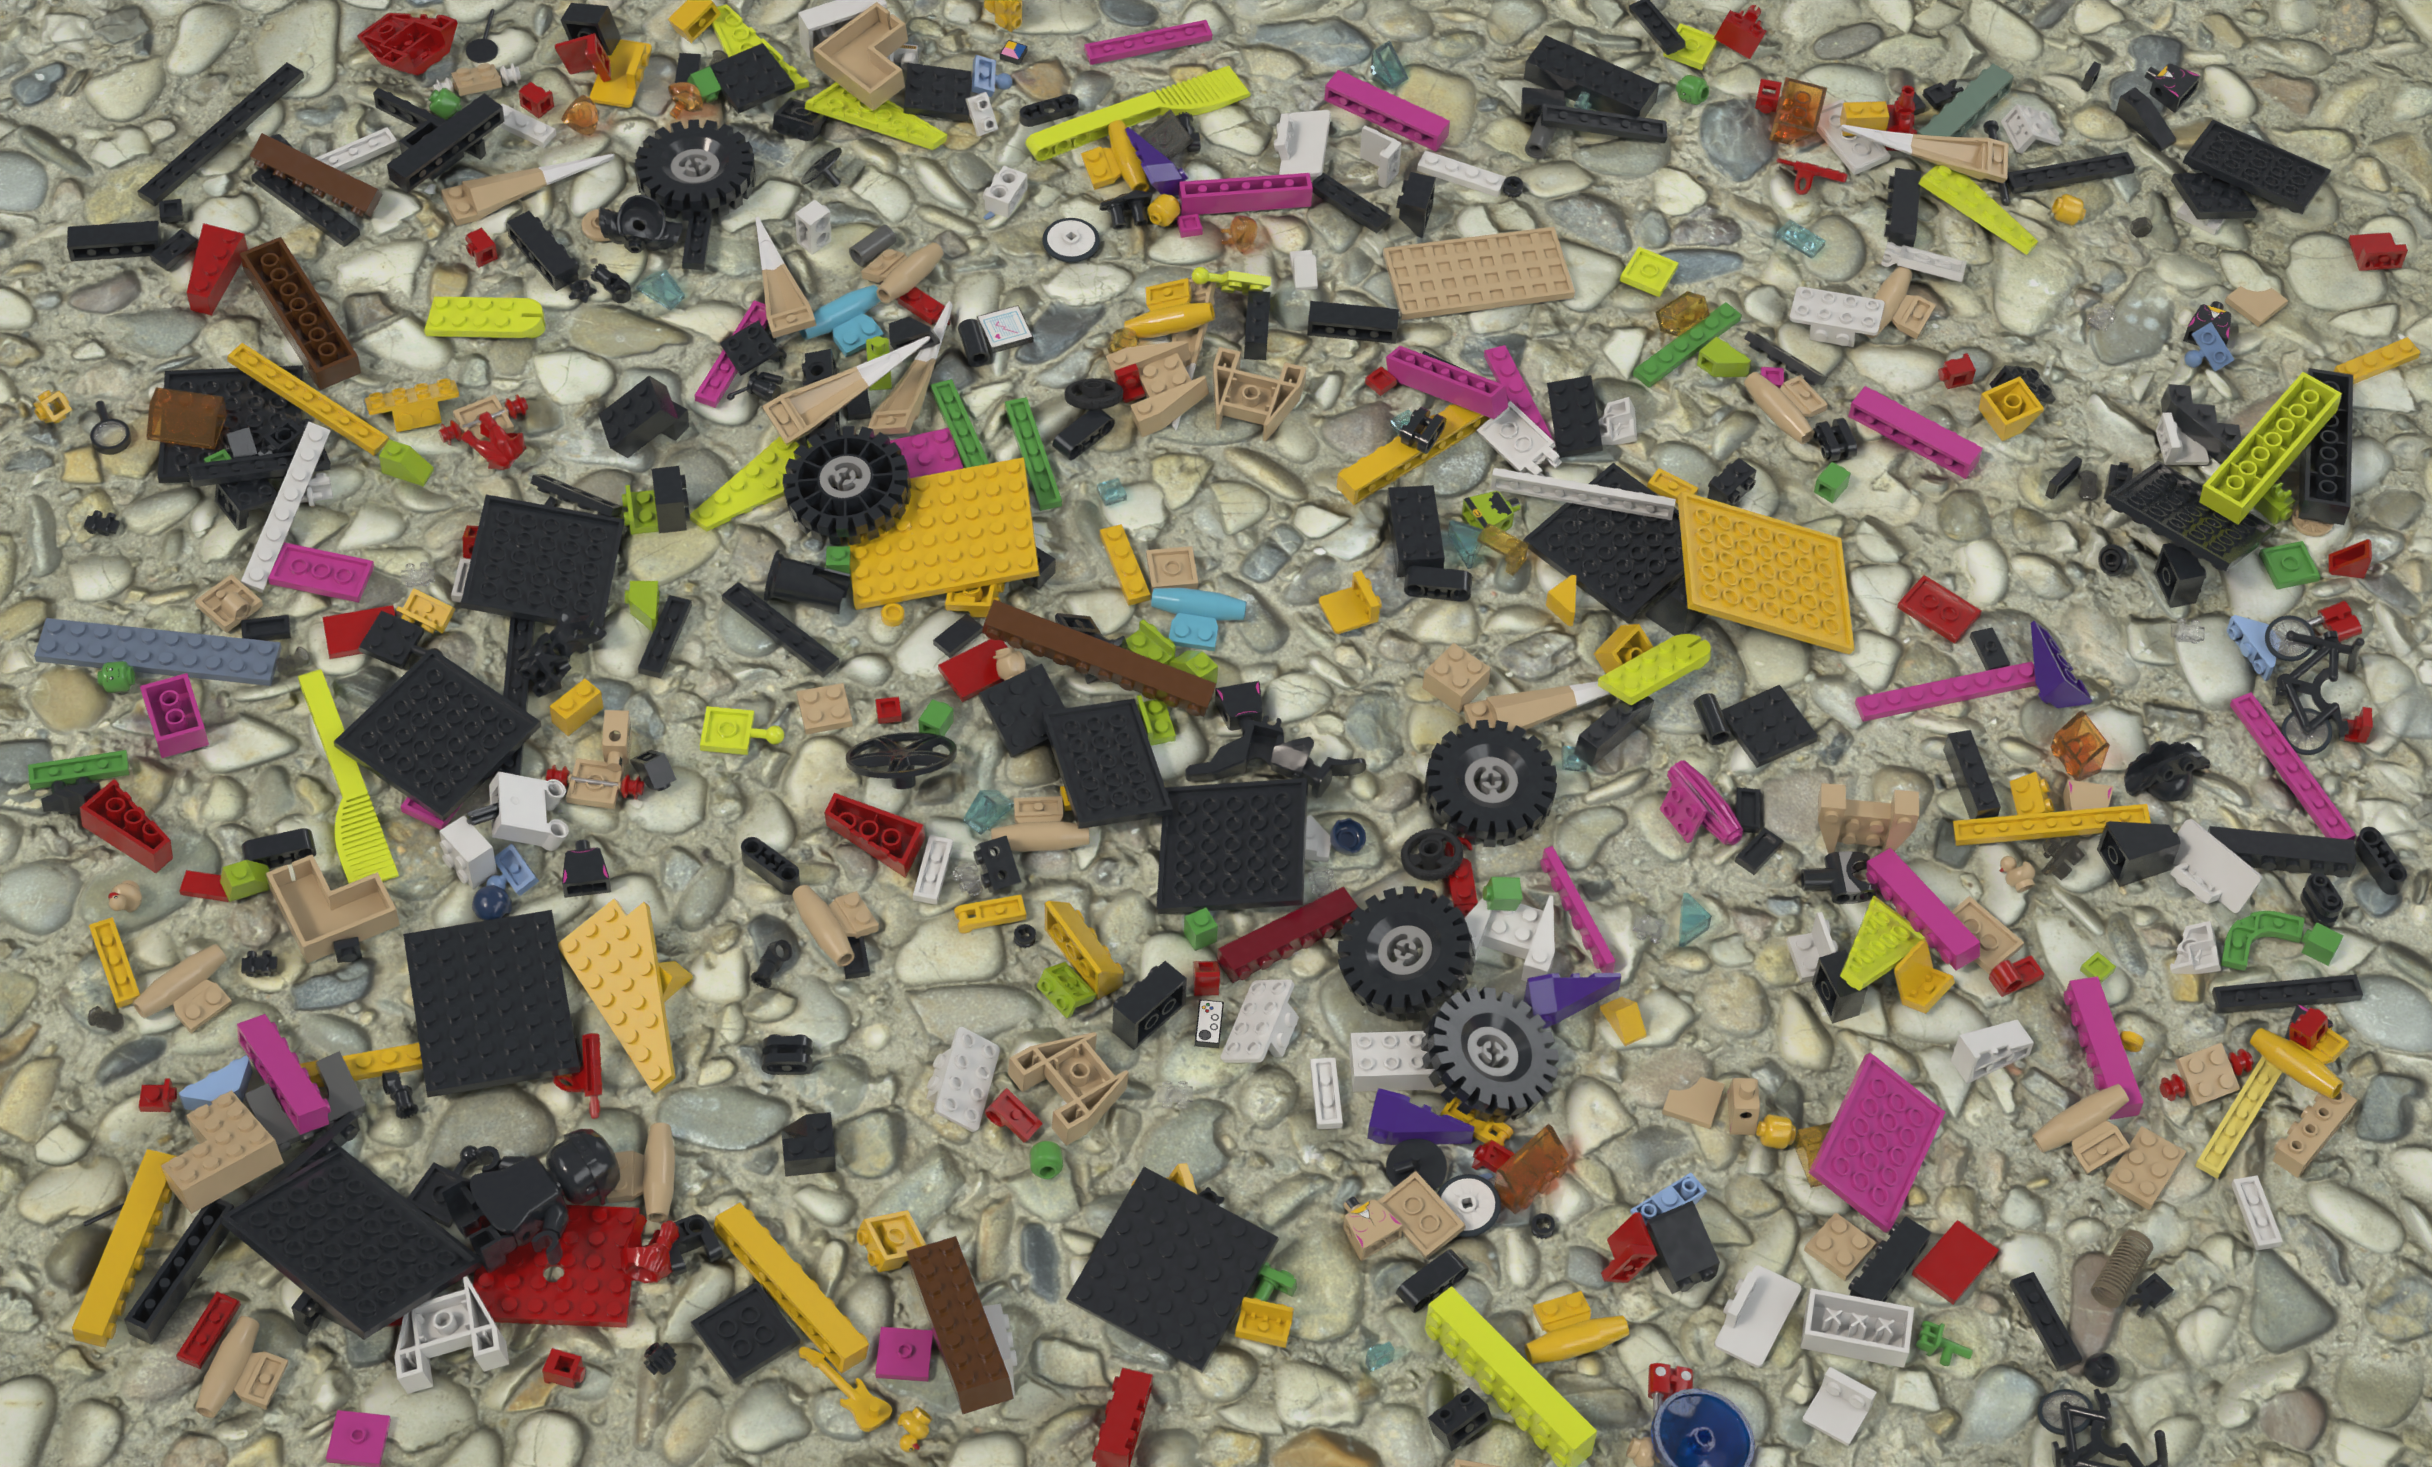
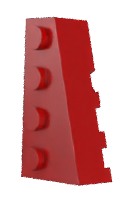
M203 223L187 289L191 311L212 316L242 263L240 253L248 250L244 233Z
M115 779L80 807L82 827L154 873L160 871L173 859L169 837L153 820L150 821L145 811L132 801V797L120 788L119 783Z
M837 793L833 794L824 812L826 825L904 878L907 877L925 840L923 824Z
M1122 1367L1120 1376H1115L1112 1386L1114 1395L1112 1400H1108L1105 1411L1107 1417L1105 1423L1102 1422L1098 1445L1095 1446L1092 1456V1462H1096V1467H1130L1153 1387L1152 1374Z

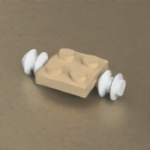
M484 63L476 68H460L456 72L451 73L453 85L452 81L447 77L443 83L436 79L437 84L433 85V89L440 91L442 88H447L453 93L458 91L459 96L501 88V79L507 87L511 81H514L517 85L521 75L519 68L514 67L513 63H511V68L509 69L502 65L500 74L497 72L494 64Z

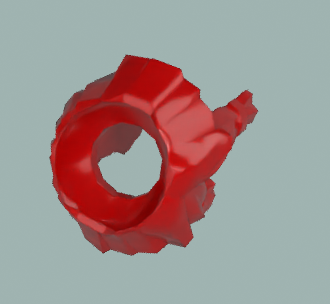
M486 411L479 416L481 421L480 434L489 438L490 441H480L469 430L461 435V440L468 443L469 446L474 448L489 462L488 469H510L514 461L527 449L523 433H506L492 418L491 414Z
M638 1213L635 1216L632 1232L627 1238L624 1248L620 1251L621 1268L624 1274L628 1275L631 1280L640 1281L644 1284L658 1283L661 1279L672 1273L669 1252L672 1244L679 1237L678 1226L673 1221L663 1222L661 1230L656 1229L654 1231L653 1238L649 1244L642 1246L641 1234L647 1220L645 1216Z

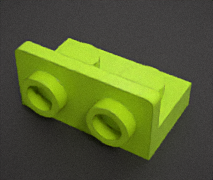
M625 485L626 494H622L623 508L628 507V512H624L625 526L630 525L631 535L659 532L654 490L631 492L630 485Z
M1144 619L1139 622V630L1126 639L1128 645L1126 650L1169 665V662L1175 658L1176 647L1170 638H1165L1153 624H1149Z
M1137 695L1136 704L1150 745L1175 741L1176 735L1166 704L1157 699L1143 702L1142 695Z
M1066 962L1045 968L1037 983V988L1065 1018L1071 1017L1076 1007L1093 1002L1097 995Z

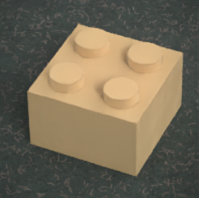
M1453 643L1424 671L1422 688L1460 713L1463 710V706L1469 704L1489 684L1491 668Z

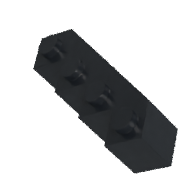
M2168 384L2161 399L2162 413H2172L2174 422L2177 423V426L2182 429L2181 431L2185 435L2202 445L2207 450V454L2218 463L2224 462L2242 442L2240 426L2217 423L2215 405L2193 403L2191 386Z

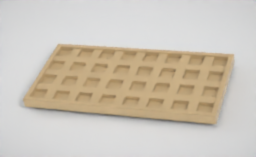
M1555 227L1383 248V256L1401 320L1571 299L1575 296L1574 287Z

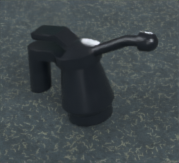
M754 371L749 376L747 387L729 393L727 399L731 401L735 398V395L747 391L750 394L757 395L765 402H770L780 396L781 387L778 385L782 384L784 378L783 376L767 372H761L757 376V371Z

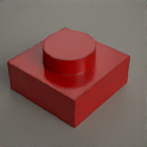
M1381 366L1365 377V384L1382 396L1397 385V378Z
M899 697L875 699L878 724L902 721Z

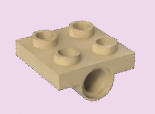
M232 574L195 600L196 607L226 633L241 623V620H245L263 607L262 600Z

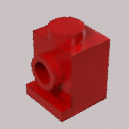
M1761 79L1755 109H1759L1764 114L1776 112L1782 82ZM1763 88H1764V89L1775 90L1776 92H1775V93L1765 92V91H1763Z
M530 82L518 91L520 106L538 119L554 108L553 93L550 90L546 92L542 87H538Z
M482 227L466 235L465 240L468 243L466 245L467 252L471 257H475L478 268L498 259L496 245Z
M1968 353L1963 354L1962 358L1945 361L1943 368L1938 369L1939 379L1944 382L1947 389L1972 384L1976 372Z
M2310 1008L2305 1015L2301 1014L2295 1024L2293 1022L2290 1024L2289 1039L2312 1051L2328 1031V1017L2321 1010Z
M554 1348L551 1349L542 1369L544 1383L550 1384L552 1382L573 1389L576 1382L581 1383L583 1381L586 1368L583 1367L582 1356Z

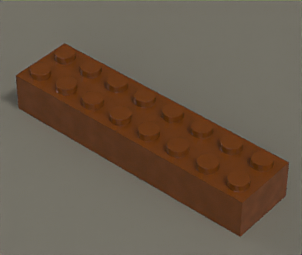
M282 237L240 253L244 273L318 389H325L360 374L361 369L358 355Z
M954 1236L906 1251L912 1277L962 1415L1014 1399L1007 1369L957 1237Z

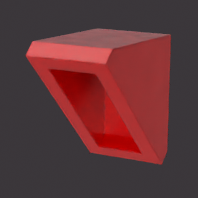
M2366 539L2328 554L2329 573L2331 575L2364 579L2372 560L2371 540Z
M1193 961L1194 996L1219 995L1220 969L1218 961Z

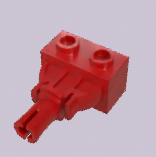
M1751 5L1744 16L1743 10L1739 13L1730 10L1713 39L1751 59L1767 32L1760 26V20L1755 23L1761 15L1760 7L1755 11L1756 5Z
M1912 86L1902 87L1898 101H1895L1894 105H1887L1889 121L1886 131L1917 135V130L1913 129L1915 121L1913 97L1915 91ZM1885 146V149L1887 151H1898L1893 148Z

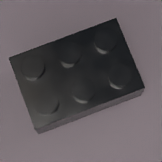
M647 376L598 414L610 449L626 458L632 456L679 420L667 386L651 376Z
M1164 961L1159 966H1154L1146 978L1142 981H1137L1132 986L1130 992L1124 997L1120 996L1114 1002L1112 1032L1135 1050L1186 1004L1187 978L1167 961Z

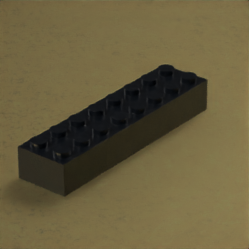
M2308 368V375L2339 391L2342 395L2337 412L2300 453L2298 518L2344 525L2351 508L2353 375Z

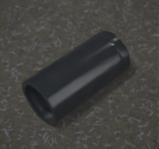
M976 319L962 321L958 325V332L968 363L972 367L984 366L989 362L990 354L980 324Z
M1706 693L1697 697L1693 705L1708 742L1711 745L1725 743L1730 739L1731 732L1716 696L1712 693Z

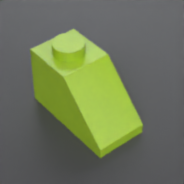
M390 439L379 455L383 474L423 487L434 471V467L411 446Z
M630 581L629 590H625V604H629L630 614L653 632L659 615L660 593L658 581Z
M1187 650L1169 662L1171 667L1217 683L1218 665L1203 651Z
M249 860L224 866L220 883L229 902L270 890L266 873L270 872L268 866Z

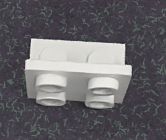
M2016 104L2001 120L2008 137L2018 153H2023L2036 139L2056 146L2062 144L2058 136L2059 132L2054 128L2050 115L2045 111Z
M1364 126L1361 134L1360 158L1379 166L1377 175H1379L1378 185L1386 189L1399 173L1401 142L1375 129Z
M2162 413L2156 433L2164 464L2207 465L2209 463L2207 450L2197 441H2193L2185 435L2181 428L2177 427L2172 413Z
M1822 912L1816 913L1811 933L1787 938V945L1801 983L1813 981L1819 957L1838 952L1837 943L1830 936L1829 921L1824 919Z
M1829 1367L1821 1388L1807 1409L1802 1421L1849 1446L1871 1409L1877 1392Z

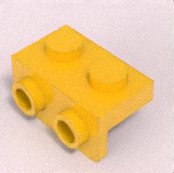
M415 588L410 593L404 607L398 606L396 611L402 614L401 619L413 624L417 621L422 624L421 627L431 634L434 631L443 634L456 610L454 607Z
M2037 772L2009 781L2017 815L2055 811L2052 800L2047 795V792H2050L2049 785L2046 779H2041Z
M1244 1297L1235 1330V1337L1286 1348L1292 1326L1294 1308L1284 1304L1261 1301L1257 1298Z

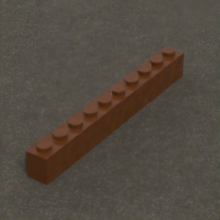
M993 600L983 625L982 633L992 640H1002L1013 648H1023L1037 657H1047L1058 665H1068L1075 668L1079 673H1089L1097 676L1103 682H1113L1124 690H1134L1142 693L1148 699L1163 701L1172 708L1179 707L1193 716H1205L1216 687L1214 682L997 600Z

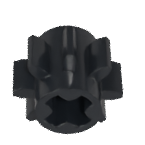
M658 1342L652 1344L644 1353V1357L647 1359L644 1361L646 1368L653 1375L658 1371L662 1375L667 1374L676 1364L674 1357L677 1354L674 1352L675 1350L667 1342L662 1346Z

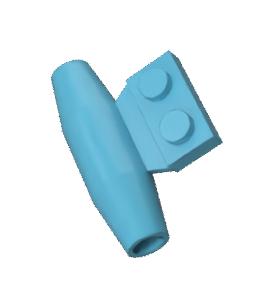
M871 285L849 292L818 308L813 312L817 326L800 330L801 336L808 340L833 332L834 342L845 357L865 348L867 339L876 336L883 338L884 333L874 319L865 315L866 312L881 302L876 293L878 287Z
M1154 588L1151 607L1176 614L1171 622L1169 638L1175 646L1215 651L1218 635L1216 621L1244 620L1247 604L1246 601L1221 593L1189 588Z

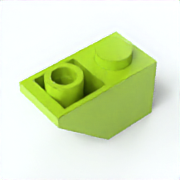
M1717 336L1699 351L1697 362L1698 367L1713 377H1746L1749 374L1751 360L1746 355L1740 353Z

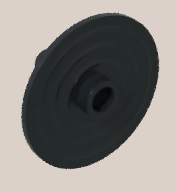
M840 147L835 148L817 160L804 174L801 183L803 185L808 184L823 174L834 187H837L841 181L833 173V163L841 155L842 149Z
M1418 1138L1402 1141L1391 1150L1386 1161V1173L1389 1181L1396 1187L1416 1171L1433 1190H1436L1444 1181L1447 1173L1445 1155L1436 1144L1425 1139Z

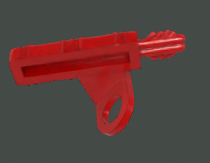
M1780 158L1776 160L1778 163L1793 166L1794 170H1798L1794 188L1799 195H1805L1809 192L1814 176H1821L1846 183L1848 177L1847 173L1798 160L1792 162ZM1803 178H1805L1806 186L1803 190H1801L1800 182Z
M589 1033L582 1036L583 1066L580 1067V1072L555 1076L553 1082L558 1088L567 1092H585V1097H590L589 1112L591 1118L595 1119L599 1117L600 1101L598 1096L602 1095L603 1090L601 1043L598 1033ZM560 1080H566L570 1082L572 1086H567L563 1084Z

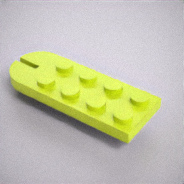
M434 296L424 331L426 336L526 337L533 339L545 332L546 323L541 304L531 298Z
M1693 634L1673 636L1599 677L1598 686L1627 704L1633 705L1691 671L1704 667L1711 658L1710 643L1705 639L1701 641L1700 636Z

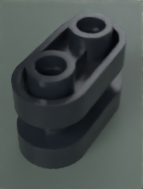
M1420 407L1418 410L1415 409L1411 414L1408 425H1403L1400 430L1399 437L1401 438V443L1411 447L1414 442H1417V450L1427 454L1442 434L1447 419L1439 414H1436L1431 419L1429 418L1430 410Z
M1845 418L1834 419L1832 427H1830L1827 421L1816 423L1813 429V437L1816 442H1819L1824 459L1826 458L1828 462L1837 461L1840 459V453H1843L1845 458L1857 455V444Z
M2313 873L2307 878L2305 887L2300 895L2302 904L2315 924L2319 923L2327 928L2333 927L2343 907L2342 898L2326 875Z
M772 1034L762 1041L764 1056L762 1057L761 1069L763 1072L770 1075H805L812 1071V1058L810 1055L813 1052V1041L806 1035L781 1036Z

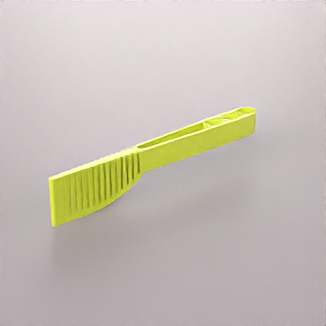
M1228 65L1207 74H1202V76L1193 77L1191 80L1187 79L1186 82L1182 81V83L1178 82L1176 85H1171V87L1167 86L1166 89L1161 88V91L1158 89L1156 93L1152 91L1038 131L1026 139L1025 145L1034 158L1041 162L1108 136V126L1116 120H1121L1127 127H1131L1158 115L1172 116L1174 114L1176 117V115L1182 114V112L1190 113L1192 116L1200 115L1251 96V93Z
M321 669L299 675L298 680L342 795L335 820V842L348 884L377 872L382 882L399 877L357 762L334 746L333 741L345 730Z

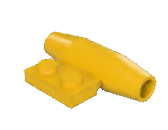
M1121 120L1113 121L1108 126L1111 148H1102L1100 146L1081 153L1082 160L1094 190L1115 183L1122 175L1132 191L1140 190L1147 192L1149 189L1148 177L1141 166V160L1135 153L1137 151L1125 129L1127 126Z
M1188 278L1146 287V305L1150 311L1125 321V332L1128 339L1156 338L1188 331L1215 320L1213 305L1211 302L1189 303L1192 300L1191 283Z
M2259 1028L2251 1037L2250 1044L2269 1063L2304 1087L2331 1099H2334L2342 1090L2344 1083L2325 1064L2333 1063L2349 1047V1041L2328 1028V1031L2312 1051L2263 1028Z
M1578 1291L1533 1305V1313L1542 1331L1547 1333L1526 1343L1524 1350L1530 1364L1563 1361L1602 1349L1628 1336L1629 1327L1623 1315L1590 1319L1591 1309L1583 1293Z

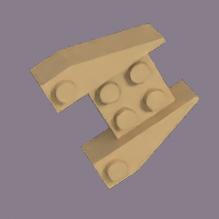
M1187 340L1127 347L1106 356L1108 369L1114 382H1116L1114 370L1136 363L1139 369L1140 384L1145 391L1147 399L1134 403L1130 407L1134 423L1141 437L1164 429L1209 394L1205 375L1191 380L1182 363L1191 359Z
M1219 347L1213 364L1216 430L1220 429L1224 416L1264 425L1263 441L1266 442L1300 401L1306 382V367L1285 362L1279 380L1240 371L1241 352Z
M1821 783L1818 794V823L1828 854L1835 851L1837 842L1862 844L1871 847L1881 846V853L1889 848L1895 852L1916 829L1919 818V792L1894 790L1891 803L1846 799V785Z
M1096 1032L1030 1046L1009 1058L1008 1075L1022 1092L1047 1079L1067 1103L1053 1111L1052 1129L1066 1146L1086 1135L1127 1089L1129 1072L1125 1070L1115 1076L1096 1054Z

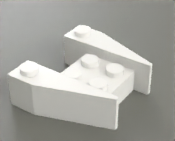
M1549 895L1544 911L1524 904H1520L1516 911L1487 910V902L1482 898L1465 917L1475 945V956H1472L1474 963L1481 946L1525 959L1521 978L1523 981L1527 982V978L1550 974L1555 954L1553 896Z
M467 1276L463 1277L465 1290L427 1300L404 1315L395 1352L397 1379L407 1394L433 1387L430 1358L473 1346L474 1358L484 1372L509 1365L506 1341Z

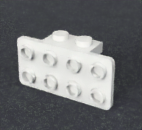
M1329 110L1281 114L1280 123H1277L1278 137L1274 140L1275 151L1279 152L1281 158L1279 175L1310 173V177H1315L1322 174L1331 118Z
M1798 287L1790 313V321L1811 325L1809 340L1854 347L1856 333L1873 336L1878 334L1885 303L1883 300Z
M2193 819L2186 820L2177 833L2181 844L2173 863L2176 866L2170 874L2176 878V882L2179 885L2192 891L2199 901L2209 904L2219 900L2233 913L2240 912L2262 881L2261 874Z
M1256 980L1252 982L1221 1054V1060L1224 1063L1261 1062L1264 1060L1268 1050L1274 1057H1283L1299 1019L1288 1003L1295 985L1292 980Z
M959 1027L955 1031L951 1048L943 1054H939L934 1060V1073L927 1084L929 1091L926 1099L935 1103L934 1111L936 1114L971 1132L979 1129L1000 1053L998 1045L964 1027Z
M1755 1266L1752 1272H1748L1744 1280L1739 1279L1734 1289V1293L1737 1295L1734 1300L1729 1298L1723 1313L1727 1315L1724 1325L1715 1340V1348L1753 1367H1762L1801 1292V1286L1762 1266Z

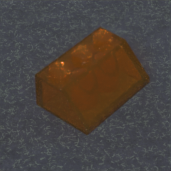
M1786 77L1769 140L1792 145L1814 137L1817 132L1827 87Z
M156 387L149 404L147 440L215 449L227 417L224 398Z
M1549 1123L1497 1170L1494 1187L1500 1195L1501 1203L1515 1215L1522 1208L1524 1210L1527 1209L1538 1193L1543 1194L1551 1185V1181L1556 1177L1561 1178L1568 1169L1569 1154Z

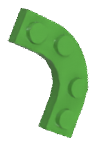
M2258 911L2251 913L2250 916L2241 920L2238 919L2226 936L2221 966L2245 971L2250 945L2262 937H2276L2300 943L2305 918L2276 911Z

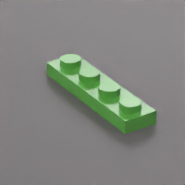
M127 750L28 765L31 790L51 787L55 781H63L66 785L73 784L80 777H88L93 781L130 775Z

